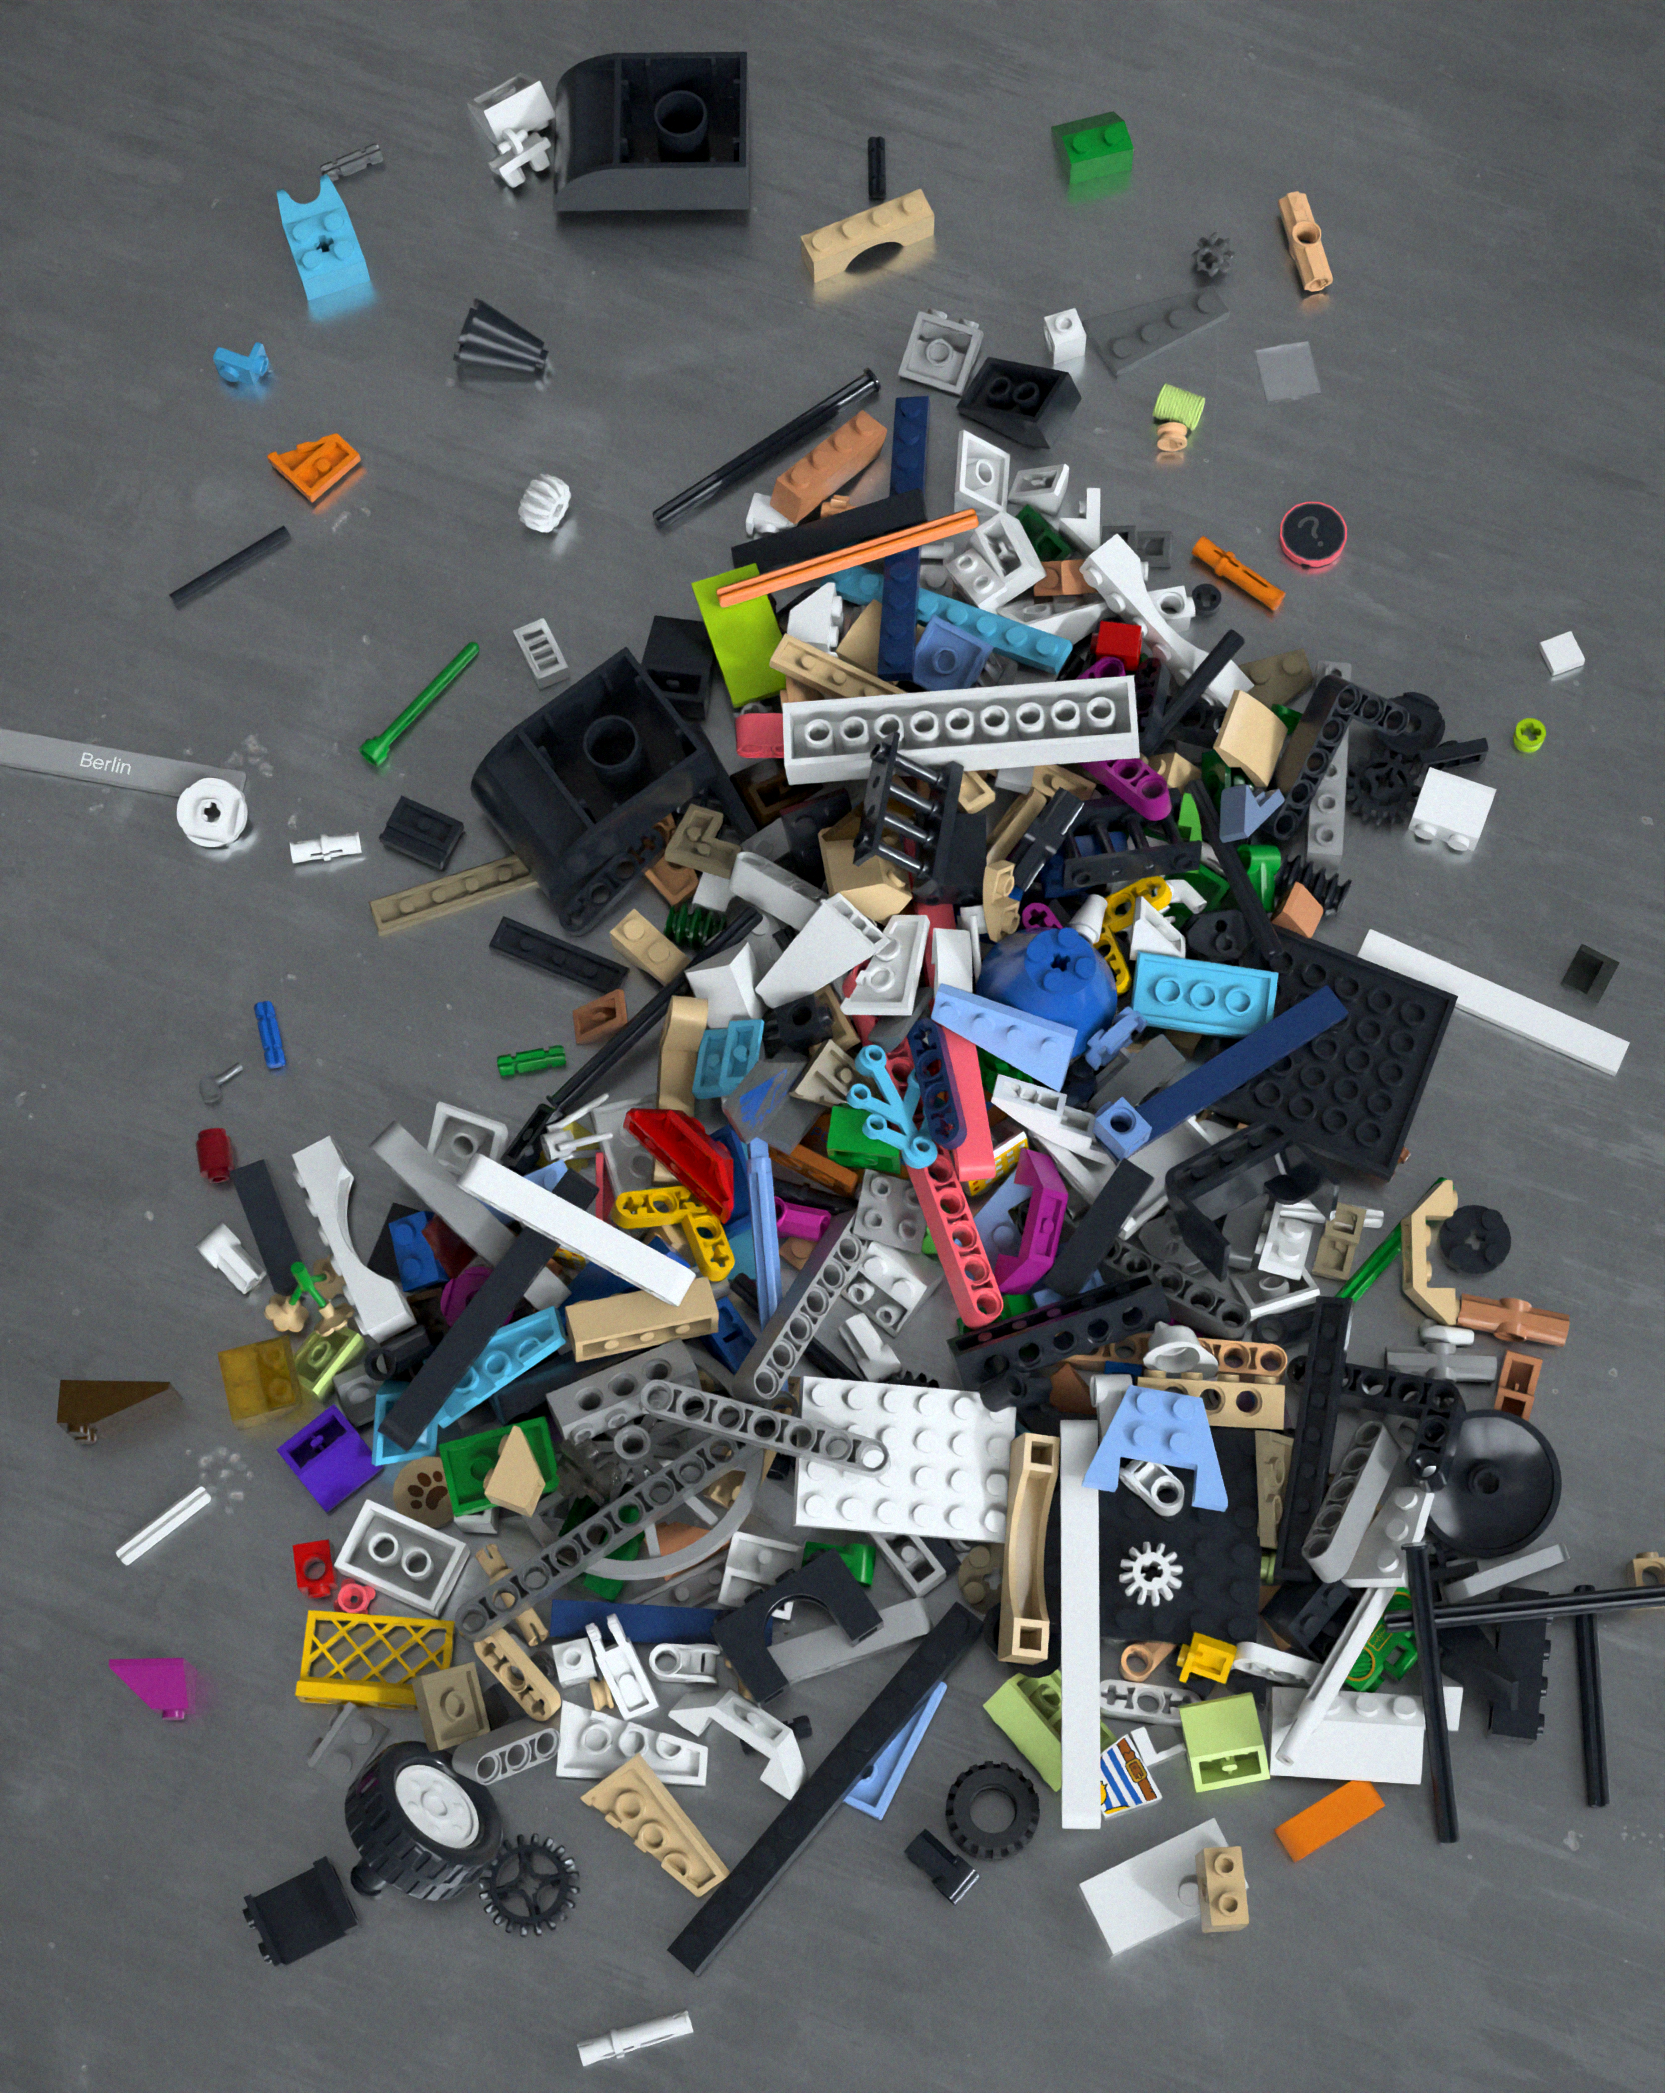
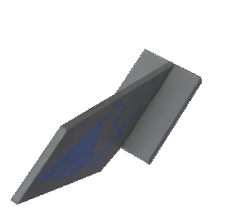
M784 1045L773 1059H759L721 1106L741 1142L748 1145L753 1139L758 1137L788 1155L791 1154L828 1107L795 1098L788 1094L811 1060L810 1058L799 1052L795 1053L790 1047Z

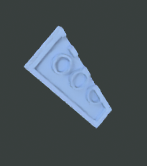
M941 1682L843 1800V1803L880 1821L882 1820L947 1689L946 1683Z

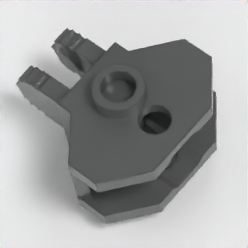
M1167 1209L1165 1216L1147 1222L1142 1226L1139 1239L1149 1255L1187 1275L1207 1269L1185 1245L1172 1209Z

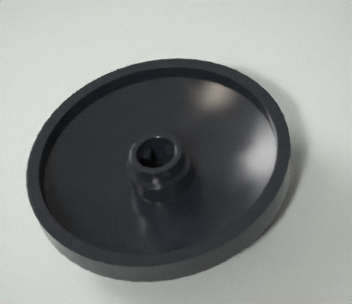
M1496 1409L1466 1411L1448 1482L1441 1491L1434 1493L1426 1525L1447 1545L1473 1556H1504L1530 1545L1551 1523L1561 1497V1470L1551 1444L1534 1425L1512 1413ZM1435 1433L1431 1436L1430 1442L1440 1441L1444 1438L1445 1433ZM1426 1467L1422 1470L1420 1476L1428 1477L1432 1475L1436 1467ZM1413 1479V1487H1418Z

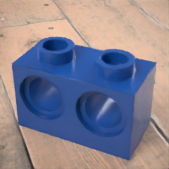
M725 1296L716 1302L719 1312L718 1332L698 1337L710 1355L735 1376L757 1339L729 1298Z

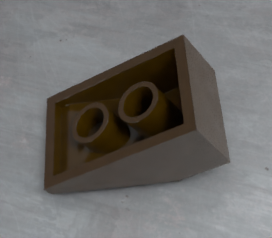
M60 1380L57 1424L71 1438H75L74 1442L95 1444L97 1439H109L181 1406L183 1398L170 1382Z

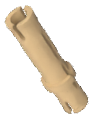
M495 1544L486 1545L491 1560L483 1548L475 1555V1558L480 1562L490 1578L489 1586L514 1570L513 1568H508ZM510 1593L500 1594L501 1599L509 1608L513 1604L515 1597ZM533 1607L514 1619L529 1646L539 1644L533 1630L536 1631L542 1642L548 1638L549 1631L545 1628Z

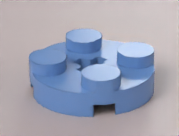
M1129 1006L1126 1007L1115 1017L1113 1021L1116 1024L1108 1032L1101 1029L1088 1041L1087 1044L1091 1049L1084 1053L1086 1056L1085 1060L1095 1071L1099 1069L1100 1064L1104 1067L1119 1055L1121 1048H1127L1133 1042L1130 1034L1134 1029L1141 1033L1146 1027L1147 1020L1138 1011H1133Z

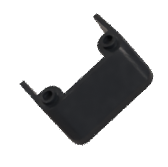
M1263 1118L1170 1168L1165 1176L1164 1189L1185 1245L1221 1283L1227 1278L1231 1244L1220 1233L1213 1221L1265 1192L1273 1200L1283 1205H1294L1307 1198L1328 1221L1335 1219L1341 1182L1285 1124L1274 1118Z

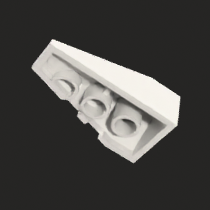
M1099 592L1084 593L1083 597L1053 595V602L1035 605L1033 599H1027L995 609L999 616L1070 640L1072 645L1093 632L1098 622L1102 619L1118 615V613L1113 612L1108 607L1106 600Z

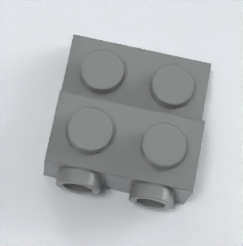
M931 308L928 309L927 313L918 311L898 375L962 396L971 366H974L984 336L983 332L978 330L979 324L960 318L959 323L946 320V313Z

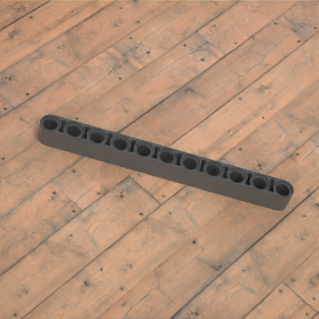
M779 1391L774 1398L763 1400L755 1405L772 1410L775 1406L784 1404L791 1408L792 1413L790 1416L798 1418V1402L791 1393L786 1391ZM737 1417L724 1427L735 1426L739 1421V1417ZM765 1420L758 1424L762 1431L760 1437H769L775 1431V1423L770 1420ZM712 1434L464 1603L455 1615V1624L460 1636L469 1642H480L763 1448ZM717 1446H726L731 1450V1455L725 1460H717L711 1456V1452ZM693 1466L698 1468L701 1474L694 1481H686L680 1476L681 1471L686 1467ZM663 1487L670 1492V1495L666 1501L655 1502L649 1497L650 1493L655 1488ZM627 1508H632L639 1512V1517L635 1522L626 1524L619 1519L620 1513ZM596 1529H602L608 1533L607 1540L600 1545H594L588 1541L589 1534ZM566 1550L575 1552L577 1554L576 1561L570 1566L560 1565L557 1562V1558L561 1552ZM541 1572L546 1576V1580L541 1586L532 1588L526 1584L527 1576L530 1573ZM502 1593H510L515 1597L513 1604L507 1609H500L495 1606L496 1598ZM469 1615H480L483 1618V1623L477 1630L469 1631L463 1627L464 1620Z

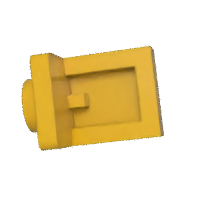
M1195 1632L1190 1646L1183 1644L1176 1665L1183 1667L1179 1681L1186 1683L1189 1673L1193 1672L1225 1684L1237 1651V1646Z

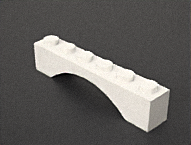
M1116 534L1090 554L1079 571L1083 574L1087 584L1095 588L1103 596L1108 607L1113 612L1118 613L1127 624L1142 626L1143 642L1152 651L1153 656L1170 669L1176 682L1182 687L1209 653L1187 642L1167 625L1155 609L1146 591L1141 573L1140 558ZM1230 660L1197 702L1228 709L1234 690H1242L1248 693L1254 684Z
M328 1136L293 1154L292 1157L297 1166L293 1170V1174L302 1189L306 1187L309 1197L305 1198L306 1205L313 1217L318 1216L322 1226L317 1228L318 1233L326 1247L331 1246L334 1253L330 1257L331 1264L338 1276L343 1275L346 1285L342 1286V1290L350 1305H356L359 1314L355 1316V1321L364 1336L369 1334L379 1344L416 1325L417 1322L404 1293L393 1281L383 1278L365 1267L353 1248L348 1232L347 1206L354 1176L340 1146L331 1136Z

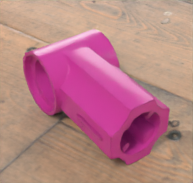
M774 1196L775 1214L781 1213V1216L776 1220L777 1237H794L819 1242L831 1223V1214L826 1210L786 1203L781 1198Z

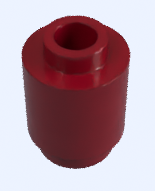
M210 1128L199 1132L195 1145L200 1176L207 1178L210 1183L227 1181L230 1178L229 1175H231L230 1171L235 1170L231 1138L226 1135V1130L223 1128Z

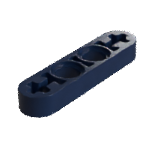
M919 1019L910 1029L908 1040L932 1140L944 1149L953 1150L964 1143L967 1136V1126L946 1036L943 1029L931 1019ZM928 1030L932 1032L927 1036L929 1046L922 1041L924 1038H926V1032ZM934 1060H940L941 1068L939 1072L934 1076H928V1065ZM947 1091V1103L940 1108H935V1097L940 1092ZM947 1123L954 1127L949 1131L950 1137L948 1138L943 1136L948 1132Z

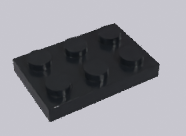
M844 787L779 811L796 875L818 889H821L826 880L818 833L822 829L833 827L852 810L848 791Z

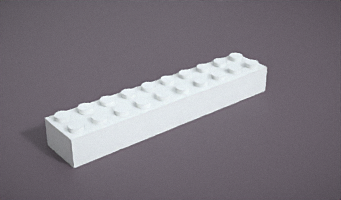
M1134 675L782 703L784 766L789 785L869 779L872 747L878 740H883L893 731L900 733L897 752L933 771L940 770L951 761L963 765L964 771L1140 758ZM894 767L893 775L896 773L898 776H911Z

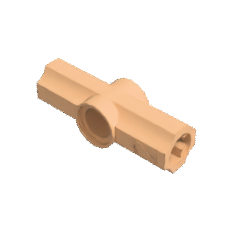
M1299 191L1287 193L1286 196L1278 200V208L1290 243L1289 254L1296 261L1304 289L1311 292L1323 290L1326 286L1332 284L1333 277L1321 243V229L1314 221L1306 194L1299 193ZM1299 240H1308L1311 243L1305 244L1300 242Z

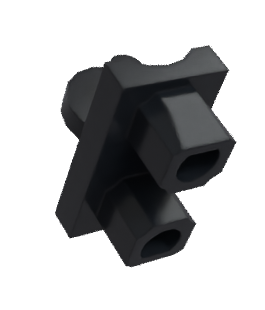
M1440 1542L1431 1543V1554L1428 1555L1429 1566L1434 1565L1435 1570L1430 1571L1433 1604L1443 1601L1438 1584L1439 1581L1450 1579L1452 1584L1479 1572L1477 1561L1447 1567L1446 1562L1458 1560L1456 1549L1443 1551Z

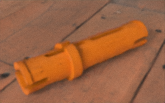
M1204 535L1192 549L1191 554L1214 568L1215 574L1220 577L1224 575L1263 602L1272 611L1276 610L1286 595L1284 591H1281L1249 567L1242 564L1235 558L1233 552L1224 551Z

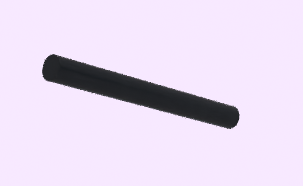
M283 525L169 594L175 606L181 604L290 538L288 530Z

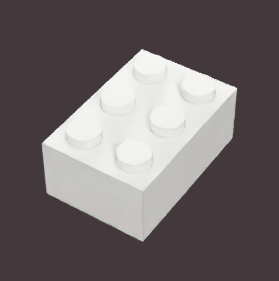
M366 1499L334 1566L339 1573L373 1587L384 1594L439 1618L470 1554V1550L466 1543Z

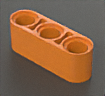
M1352 1780L1284 1822L1274 1831L1295 1863L1386 1805L1371 1781Z

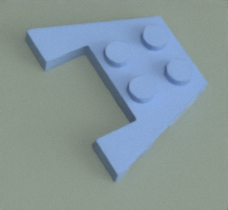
M1017 1166L978 1213L973 1216L993 1275L998 1254L1019 1256L1022 1236L1008 1214V1210L1031 1197L1033 1189L1014 1184ZM957 1238L953 1240L955 1244H957L960 1247H963L960 1240H958ZM964 1270L966 1276L975 1281L974 1276L969 1271ZM1049 1272L1044 1274L1024 1295H1031L1049 1288L1043 1284ZM1000 1292V1294H1001L1002 1297L1005 1296V1295H1010V1294H1006V1293Z
M1129 1385L1082 1480L1081 1487L1115 1492L1118 1487L1120 1458L1125 1457L1194 1470L1191 1506L1225 1512L1228 1507V1499L1203 1399Z

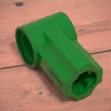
M1242 844L1236 851L1266 913H1275L1274 876L1280 869V852L1276 846Z
M806 1541L802 1567L808 1564L806 1559L814 1552L822 1548L828 1551L835 1547L861 1587L872 1586L877 1555L876 1548L854 1543L838 1546Z

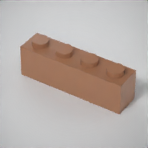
M861 410L776 479L769 505L795 525L880 456L888 429L864 410Z

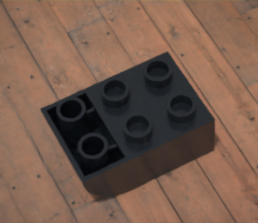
M747 52L611 53L589 58L567 70L557 84L555 97L553 211L749 209L750 92Z
M624 647L515 726L498 741L476 769L471 781L470 791L472 797L551 901L719 777L706 748L630 650Z

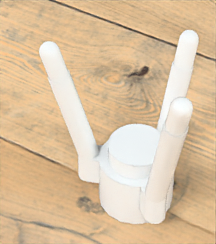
M977 904L972 907H960L961 915L957 916L958 930L969 931L971 935L976 983L982 967L979 934L988 933L983 904Z
M605 1093L592 1100L561 1121L546 1126L548 1133L541 1135L540 1139L543 1152L549 1162H557L561 1159L566 1161L596 1157V1152H600V1149L575 1151L576 1147L612 1138V1132L609 1131L574 1139L570 1130L564 1131L563 1128L608 1100V1094Z

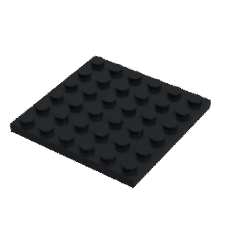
M1271 923L1284 948V953L1277 959L1266 960L1255 937H1253L1242 967L1278 973L1273 1019L1326 985L1329 986L1349 1013L1346 1018L1205 1109L1248 1126L1263 1118L1277 1119L1285 1124L1309 1150L1390 1182L1458 996ZM1214 1036L1204 1064L1241 1040Z
M1049 1411L1047 1436L1060 1437V1420H1097V1415ZM1209 1425L1228 1499V1507L1225 1512L1191 1506L1195 1471L1175 1466L1164 1465L1182 1483L1184 1502L1181 1510L1172 1516H1162L1155 1512L1139 1495L1130 1490L1119 1477L1118 1487L1115 1492L1098 1490L1099 1638L1172 1645L1186 1644L1190 1646L1193 1635L1197 1632L1234 1646L1240 1642L1257 1643L1262 1546H1260V1537L1257 1535L1259 1509L1255 1430L1269 1431V1429ZM1098 1431V1448H1099V1446H1100V1441H1099V1431ZM1060 1453L1059 1470L1049 1509L1044 1549V1592L1050 1621L1049 1634L1061 1635ZM1121 1457L1120 1467L1125 1468L1133 1459ZM1168 1488L1162 1489L1157 1494L1158 1499L1167 1504L1174 1502L1178 1498L1176 1492ZM1144 1542L1150 1543L1151 1552L1156 1553L1159 1543L1164 1544L1165 1548L1162 1554L1164 1558L1171 1552L1177 1554V1558L1170 1566L1180 1565L1183 1567L1181 1574L1172 1576L1182 1582L1180 1589L1168 1586L1172 1591L1173 1598L1168 1601L1159 1593L1160 1601L1158 1606L1152 1605L1151 1595H1146L1143 1605L1138 1604L1137 1601L1140 1594L1138 1590L1131 1596L1125 1594V1590L1133 1582L1122 1583L1119 1580L1121 1574L1130 1572L1120 1566L1122 1559L1134 1561L1129 1554V1550L1132 1547L1136 1548L1143 1555ZM1150 1566L1148 1571L1141 1570V1574H1146L1145 1580L1148 1582H1152L1154 1577L1161 1578V1574H1156L1157 1568L1154 1566Z

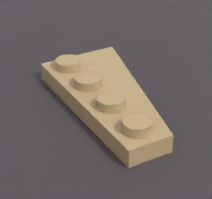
M637 1753L580 1797L589 1807L593 1805L606 1816L604 1819L614 1828L620 1827L635 1840L633 1844L644 1853L648 1851L662 1862L661 1867L698 1898L731 1873L640 1753Z

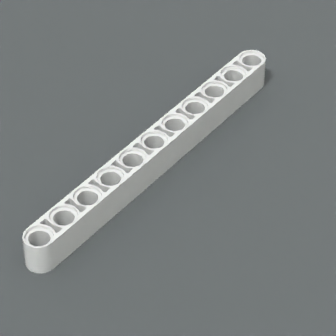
M1060 1420L1062 1829H1100L1098 1489L1081 1487L1082 1480L1098 1450V1420Z

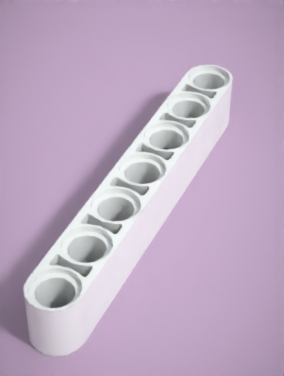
M474 1153L456 1184L468 1194L674 1307H679L696 1276L694 1272L479 1153Z

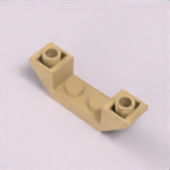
M1445 1180L1435 1184L1401 1219L1403 1292L1430 1319L1435 1320L1441 1326L1456 1324V1319H1458L1460 1313V1300L1458 1297H1455V1288H1427V1282H1430L1432 1269L1430 1261H1426V1247L1429 1246L1431 1239L1430 1227L1426 1225V1220H1445L1453 1216V1211H1456L1458 1204L1457 1192L1453 1190V1180Z

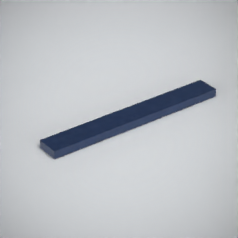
M1326 985L1144 1102L1135 1110L1152 1127L1149 1140L1128 1158L1346 1018L1349 1012L1329 986ZM1113 1122L1111 1124V1127L1117 1132L1129 1130L1123 1122ZM1096 1135V1140L1115 1166L1119 1165L1121 1161Z

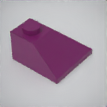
M185 1658L109 1659V1668L157 1714H162V1719L183 1720L185 1714H195L197 1669Z

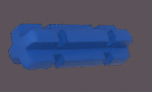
M271 1001L258 1002L254 1005V1011L258 1021L257 1025L262 1048L266 1051L264 1052L265 1062L270 1069L282 1067L286 1061L284 1052L281 1049L282 1042L276 1018H274L276 1016L274 1006Z

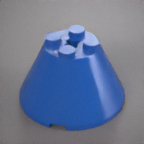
M1033 927L1014 932L993 946L981 964V972L975 986V995L1078 1030L1070 1059L1089 1051L1091 1047L1087 1044L1088 1041L1101 1029L1107 1032L1112 1024L1117 1008V988L1113 973L1099 951L1073 928Z

